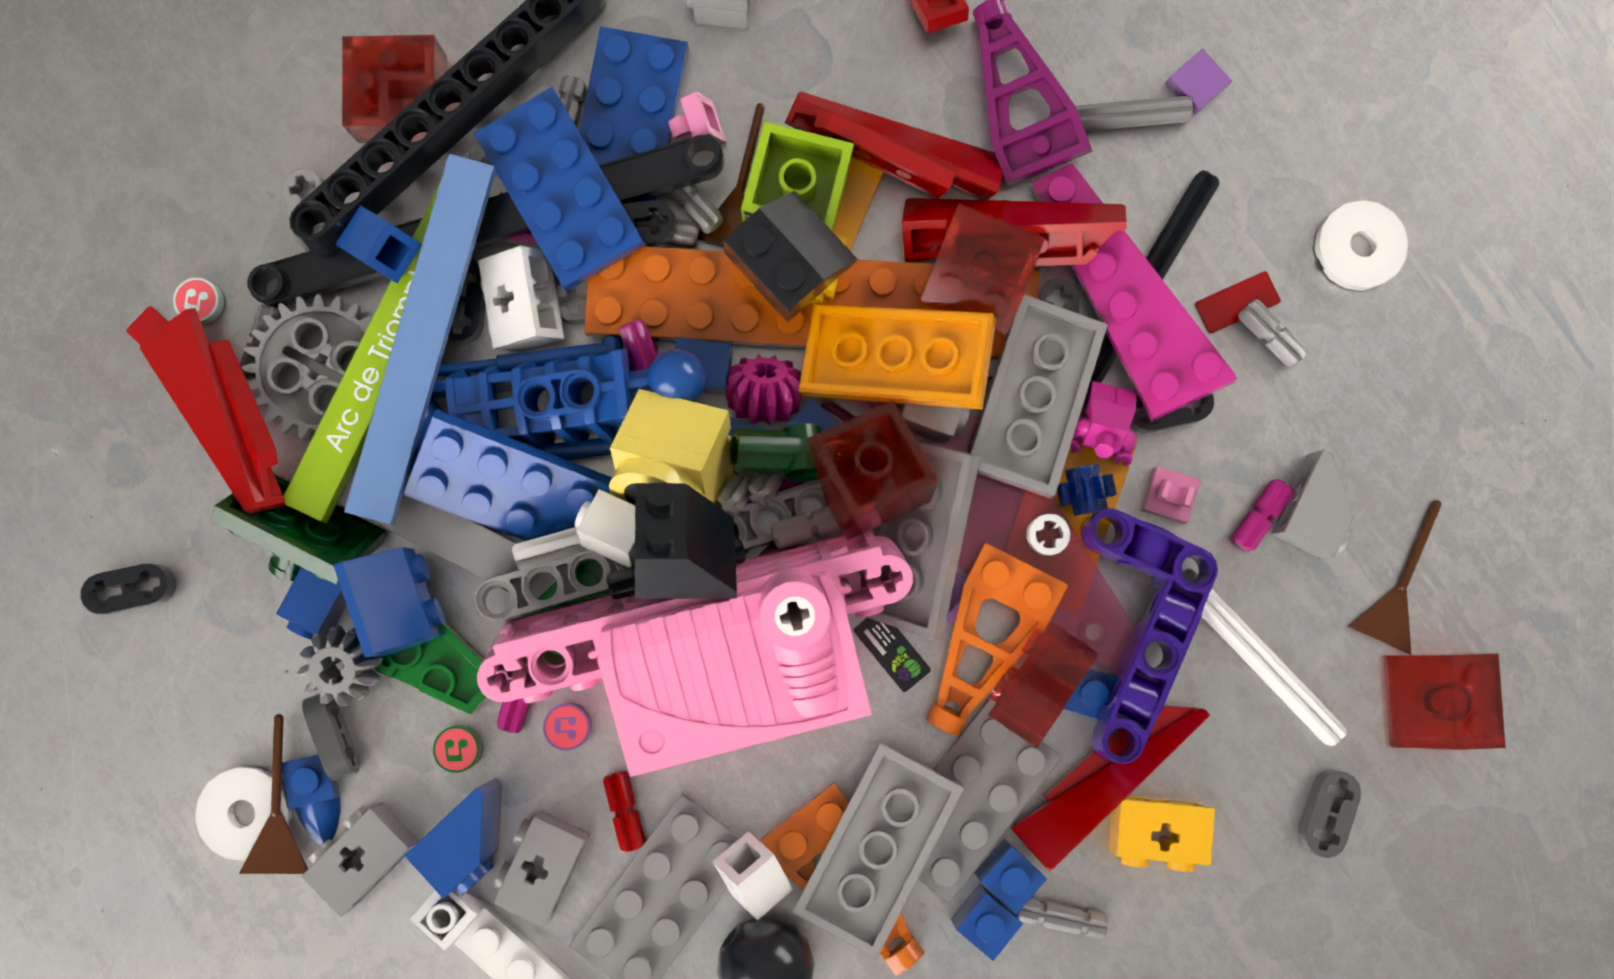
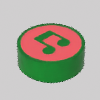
M456 725L444 729L436 737L433 745V755L437 764L442 769L452 773H459L472 768L479 761L482 754L480 736L475 730L464 725Z

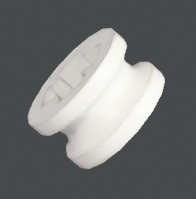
M1056 514L1037 516L1027 527V543L1033 551L1040 555L1058 554L1067 547L1070 541L1069 526L1063 518ZM1045 521L1053 523L1051 529L1058 528L1060 532V538L1052 540V548L1043 547L1045 541L1038 542L1036 538V531L1044 529Z

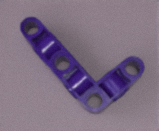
M1111 508L1093 513L1084 520L1080 530L1082 542L1092 552L1116 562V565L1126 564L1151 575V581H1154L1153 586L1156 588L1143 620H1138L1117 669L1120 675L1107 705L1102 704L1103 708L1091 737L1092 746L1099 756L1115 763L1127 764L1138 759L1143 752L1154 723L1164 707L1200 622L1204 605L1217 577L1218 566L1213 555L1207 550L1175 536V534L1162 527ZM1100 519L1108 520L1114 527L1115 536L1109 544L1104 543L1097 536L1096 526ZM1187 557L1193 559L1199 569L1198 577L1193 582L1188 581L1182 573V564ZM1152 642H1156L1163 652L1162 661L1155 668L1151 667L1145 658L1146 648ZM1121 728L1126 734V746L1119 753H1112L1108 747L1109 735L1115 729Z

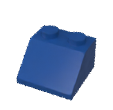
M400 547L333 565L364 657L393 655L444 636L441 625L445 624L443 609L437 598L431 599L425 582L430 580L427 563L421 554L416 555L414 549Z
M496 778L474 789L404 855L443 899L455 889L463 895L494 867L488 860L499 850L502 784Z

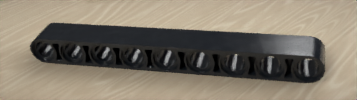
M526 0L294 208L289 219L290 228L293 233L315 255L327 256L337 252L341 248L335 244L360 206L376 215L384 210L598 16L604 9L606 0ZM548 16H558L553 21H543ZM516 45H526L521 50L510 51ZM484 74H493L488 80L478 81ZM452 103H461L458 108L452 111H444ZM427 132V135L420 141H411L418 133ZM394 162L389 170L378 172L383 164ZM360 192L356 200L351 203H344L347 196ZM325 223L324 228L320 232L310 235L315 225Z

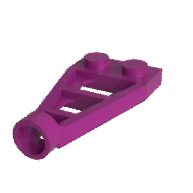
M987 0L978 5L972 14L980 34L990 139L1008 187L1093 152L1075 104L1013 20L1007 1ZM1012 49H1017L1025 60L1029 73L1003 84L1000 81L997 68V56ZM1030 88L1037 90L1050 107L1049 117L1021 130H1015L1011 126L1009 115L1011 97Z

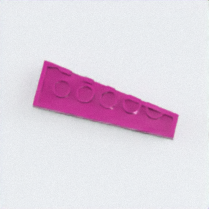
M1073 163L1032 182L1031 189L1038 202L1104 204ZM1117 230L1099 247L1098 254L1086 265H1071L1099 321L1108 324L1106 334L1151 421L1157 420L1236 382L1237 377L1233 370L1125 231L1120 232Z

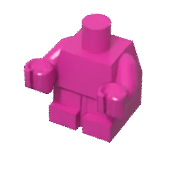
M1092 381L1070 445L1072 453L1076 454L1081 450L1082 441L1083 445L1095 448L1097 456L1108 458L1114 453L1113 461L1115 464L1119 465V462L1123 461V466L1130 465L1132 463L1133 449L1137 444V435L1130 429L1136 411L1137 392Z

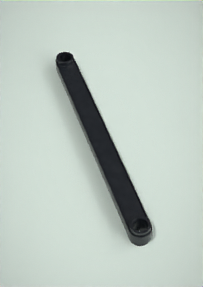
M696 135L689 139L599 166L621 204L712 180L723 170L725 159L719 142L707 135ZM708 150L715 153L714 159L705 166H698L693 163L695 155L700 151ZM508 192L488 198L474 249L498 243L518 235L531 233ZM422 218L395 225V227L413 237ZM339 249L332 255L319 256L311 251H307L255 267L249 273L247 287L258 302L278 307L280 303L283 305L295 303L298 296L305 300L315 297L316 294L322 295L383 277L384 275L343 249ZM278 277L277 288L273 293L267 295L266 287L268 282Z

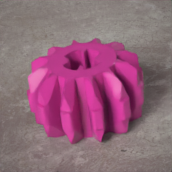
M758 354L756 359L741 358L739 364L730 366L729 375L727 376L725 397L728 400V408L735 411L736 418H750L752 424L758 421H765L771 425L773 420L788 421L790 415L798 413L799 405L802 402V394L798 392L801 371L793 368L792 361H778L776 355L770 358H763Z

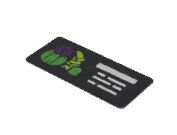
M866 618L854 628V633L903 692H907L930 673V667L898 628Z

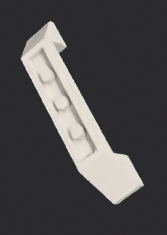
M455 889L443 899L435 890L409 919L444 951L454 943L492 979H571L493 907L466 892L461 895Z

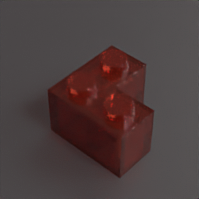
M434 35L342 36V126L358 143H367L401 113L402 99H416L447 71V55Z
M1051 622L1045 632L1036 627L1021 649L1022 652L1028 655L1019 670L1013 666L1009 667L989 696L996 704L988 715L1035 748L1039 746L1055 723L1069 698L1099 654L1053 622Z

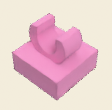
M696 91L680 98L685 114L668 121L674 139L681 137V140H685L696 135H707L714 138L720 145L726 143L712 100Z
M1159 466L1154 467L1140 511L1181 524L1188 523L1201 480Z

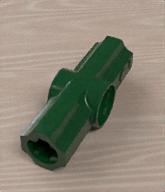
M799 423L789 425L782 430L735 429L731 434L729 457L733 472L783 474L784 478L789 481L809 482L821 479L825 475L870 476L875 468L877 446L871 434L823 432L822 427L819 425Z

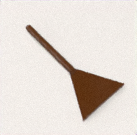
M762 103L756 105L737 185L718 208L724 221L710 234L704 233L701 230L698 241L724 245L723 240L743 223L741 207L765 109Z
M1434 500L1431 504L1399 583L1348 625V627L1408 654H1411L1407 587L1442 504L1439 500Z
M281 714L274 716L271 813L239 874H304L308 870L281 811L284 717Z

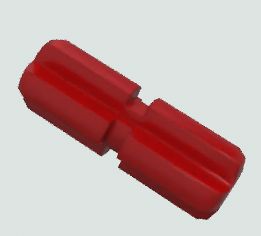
M626 771L608 774L604 777L603 784L610 812H615V817L612 820L619 848L622 852L638 850L643 847L645 838L638 811L633 810L636 802L629 774Z

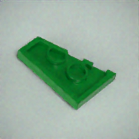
M446 623L441 625L444 634L442 637L393 655L379 656L383 658L382 664L374 667L375 671L419 689L420 692L468 714L474 713L487 699L481 692L477 682V674L484 659Z

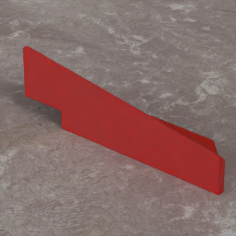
M805 92L797 94L785 120V124L795 129L854 143L852 157L937 199L944 195L952 186L979 200H989L998 192L1001 185L1003 171L1000 168L995 152Z
M908 198L905 200L902 217L905 262L948 255V269L1086 265L1098 254L1099 247L1117 230L1123 232L1127 228L1126 206L1123 204Z
M185 309L141 343L140 350L244 512L255 513L283 507L285 505L284 495L271 469L272 466L279 464L276 447L230 341L210 342L209 346L196 309Z
M1164 706L1138 759L1131 763L1119 764L1102 758L1093 748L1042 794L1048 803L1015 823L1011 830L1048 871L1053 870L1208 719L1210 714L1206 709L1198 707ZM1121 728L1115 729L1109 735L1108 747L1112 753H1119L1126 746V734Z

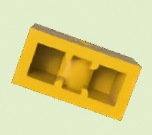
M1128 796L1110 813L1107 850L1115 856L1121 857V864L1133 867H1149V860L1167 861L1168 869L1184 872H1195L1196 864L1211 866L1215 808L1198 802ZM1162 827L1168 829V837H1160L1158 842L1152 838V831L1158 832Z

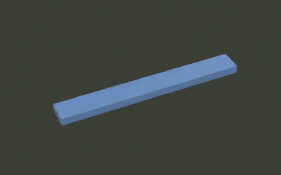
M453 154L448 155L344 510L345 513L390 525L395 523L496 174V168L493 165Z

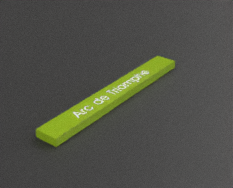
M439 185L412 237L420 244H423ZM421 248L399 282L395 283L391 280L284 494L285 505L321 522H328L361 456Z

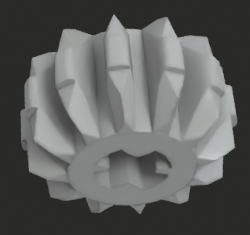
M337 625L330 628L328 634L321 631L312 636L311 642L313 646L303 648L299 654L309 664L300 667L297 674L310 676L312 681L307 684L304 692L311 693L319 689L320 704H327L333 701L334 698L339 707L352 703L353 698L360 701L369 695L368 686L377 684L381 678L372 668L382 664L383 658L379 656L364 657L355 628L346 633L343 626ZM340 661L345 665L341 671L336 666Z

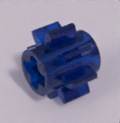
M1099 464L1066 470L1067 482L1060 483L1057 487L1060 507L1072 505L1074 516L1108 509L1106 498L1117 495L1113 473L1101 475Z

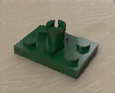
M274 474L284 495L290 482ZM233 493L214 505L210 520L228 529L232 534L243 537L271 551L273 556L270 558L268 568L277 578L284 580L288 565L293 566L290 573V581L295 580L302 567L312 572L318 578L338 584L339 581L333 565L371 555L382 545L386 530L356 515L345 513L344 509L335 506L327 523L312 518L287 505L255 513H246Z

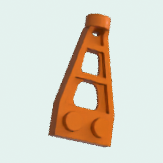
M984 542L963 582L937 700L934 702L926 720L949 734L959 736L970 713L1048 626L1068 584ZM987 599H995L1015 609L1020 615L1019 625L1003 642L991 643L981 638L977 633L976 621L980 605ZM969 645H973L993 656V663L982 679L975 684L960 678L957 673L963 652ZM949 701L957 703L960 711H955L946 706L945 703Z
M835 782L761 838L766 848L775 855L788 878L803 890L815 870L813 865L815 857L825 850L849 804L848 799ZM900 913L880 952L895 975H899L909 969L925 953L914 936L910 935L902 913ZM893 939H904L891 950L889 949V944Z

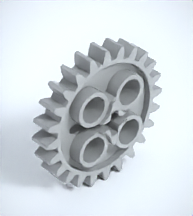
M316 294L313 307H309L301 296L296 297L297 310L291 311L280 303L278 307L282 318L275 320L265 314L263 319L269 327L267 332L254 329L251 331L252 335L260 341L259 346L244 347L246 353L255 357V363L242 366L243 371L256 377L255 380L248 382L251 391H260L261 393L255 399L258 408L270 407L264 420L268 423H273L283 418L280 432L284 434L290 433L295 426H298V439L303 441L308 439L312 430L316 432L325 414L319 406L320 395L329 388L337 389L339 384L324 375L316 377L315 371L285 355L284 349L291 347L321 364L326 360L327 367L344 376L346 371H344L341 362L343 355L350 350L358 348L373 316H366L359 321L360 306L354 303L344 312L343 300L338 296L334 298L330 307H326V302L321 294ZM311 327L321 328L323 332L321 344L314 349H304L301 344V337L304 331ZM288 366L297 367L300 374L298 383L290 389H282L278 383V376L281 370Z

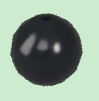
M762 916L759 920L753 917L737 924L727 935L719 950L717 966L719 979H813L814 958L808 939L797 926L779 917Z

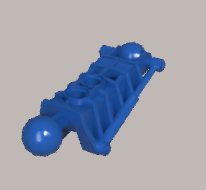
M614 335L604 336L601 343L501 354L497 355L496 359L440 365L437 377L449 376L445 378V381L435 382L409 471V477L436 409L442 411L441 406L434 398L447 397L448 414L522 443H528L532 447L563 459L571 460L611 455L610 447L639 389L655 392L668 398H679L696 402L705 390L706 372L698 357L685 349H669L657 355L648 369L630 372L627 348L623 349L622 338ZM479 372L478 376H471L470 373ZM592 382L594 395L588 403L583 404L581 391L587 383ZM544 390H548L550 395L549 403L544 410L540 411L538 408V398ZM513 391V397L497 400L496 393ZM514 409L517 426L500 428L498 411ZM597 434L600 437L588 439L589 435ZM555 439H563L565 441L554 443Z

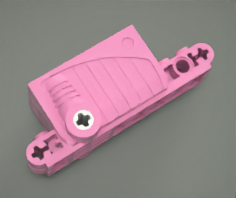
M871 528L803 545L795 544L782 549L777 548L775 543L766 546L757 557L746 559L744 563L736 565L737 599H635V595L616 600L608 594L507 620L480 665L477 674L478 686L487 698L496 702H510L523 698L525 703H534L550 697L553 694V690L571 686L573 691L585 690L599 684L600 678H602L630 777L872 715L847 615L855 613L857 617L872 616L884 610L883 605L895 603L903 599L909 593L913 584V573L898 546L889 538L875 536ZM885 566V570L881 571V567ZM858 571H861V572H862V575H863L862 578H861V576H860V574H859ZM550 650L559 652L561 655L552 653Z

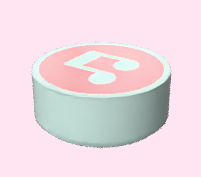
M190 278L183 281L175 290L173 305L177 314H180L185 309L195 308L201 324L206 325L215 321L222 313L224 297L220 289L213 283L203 278Z

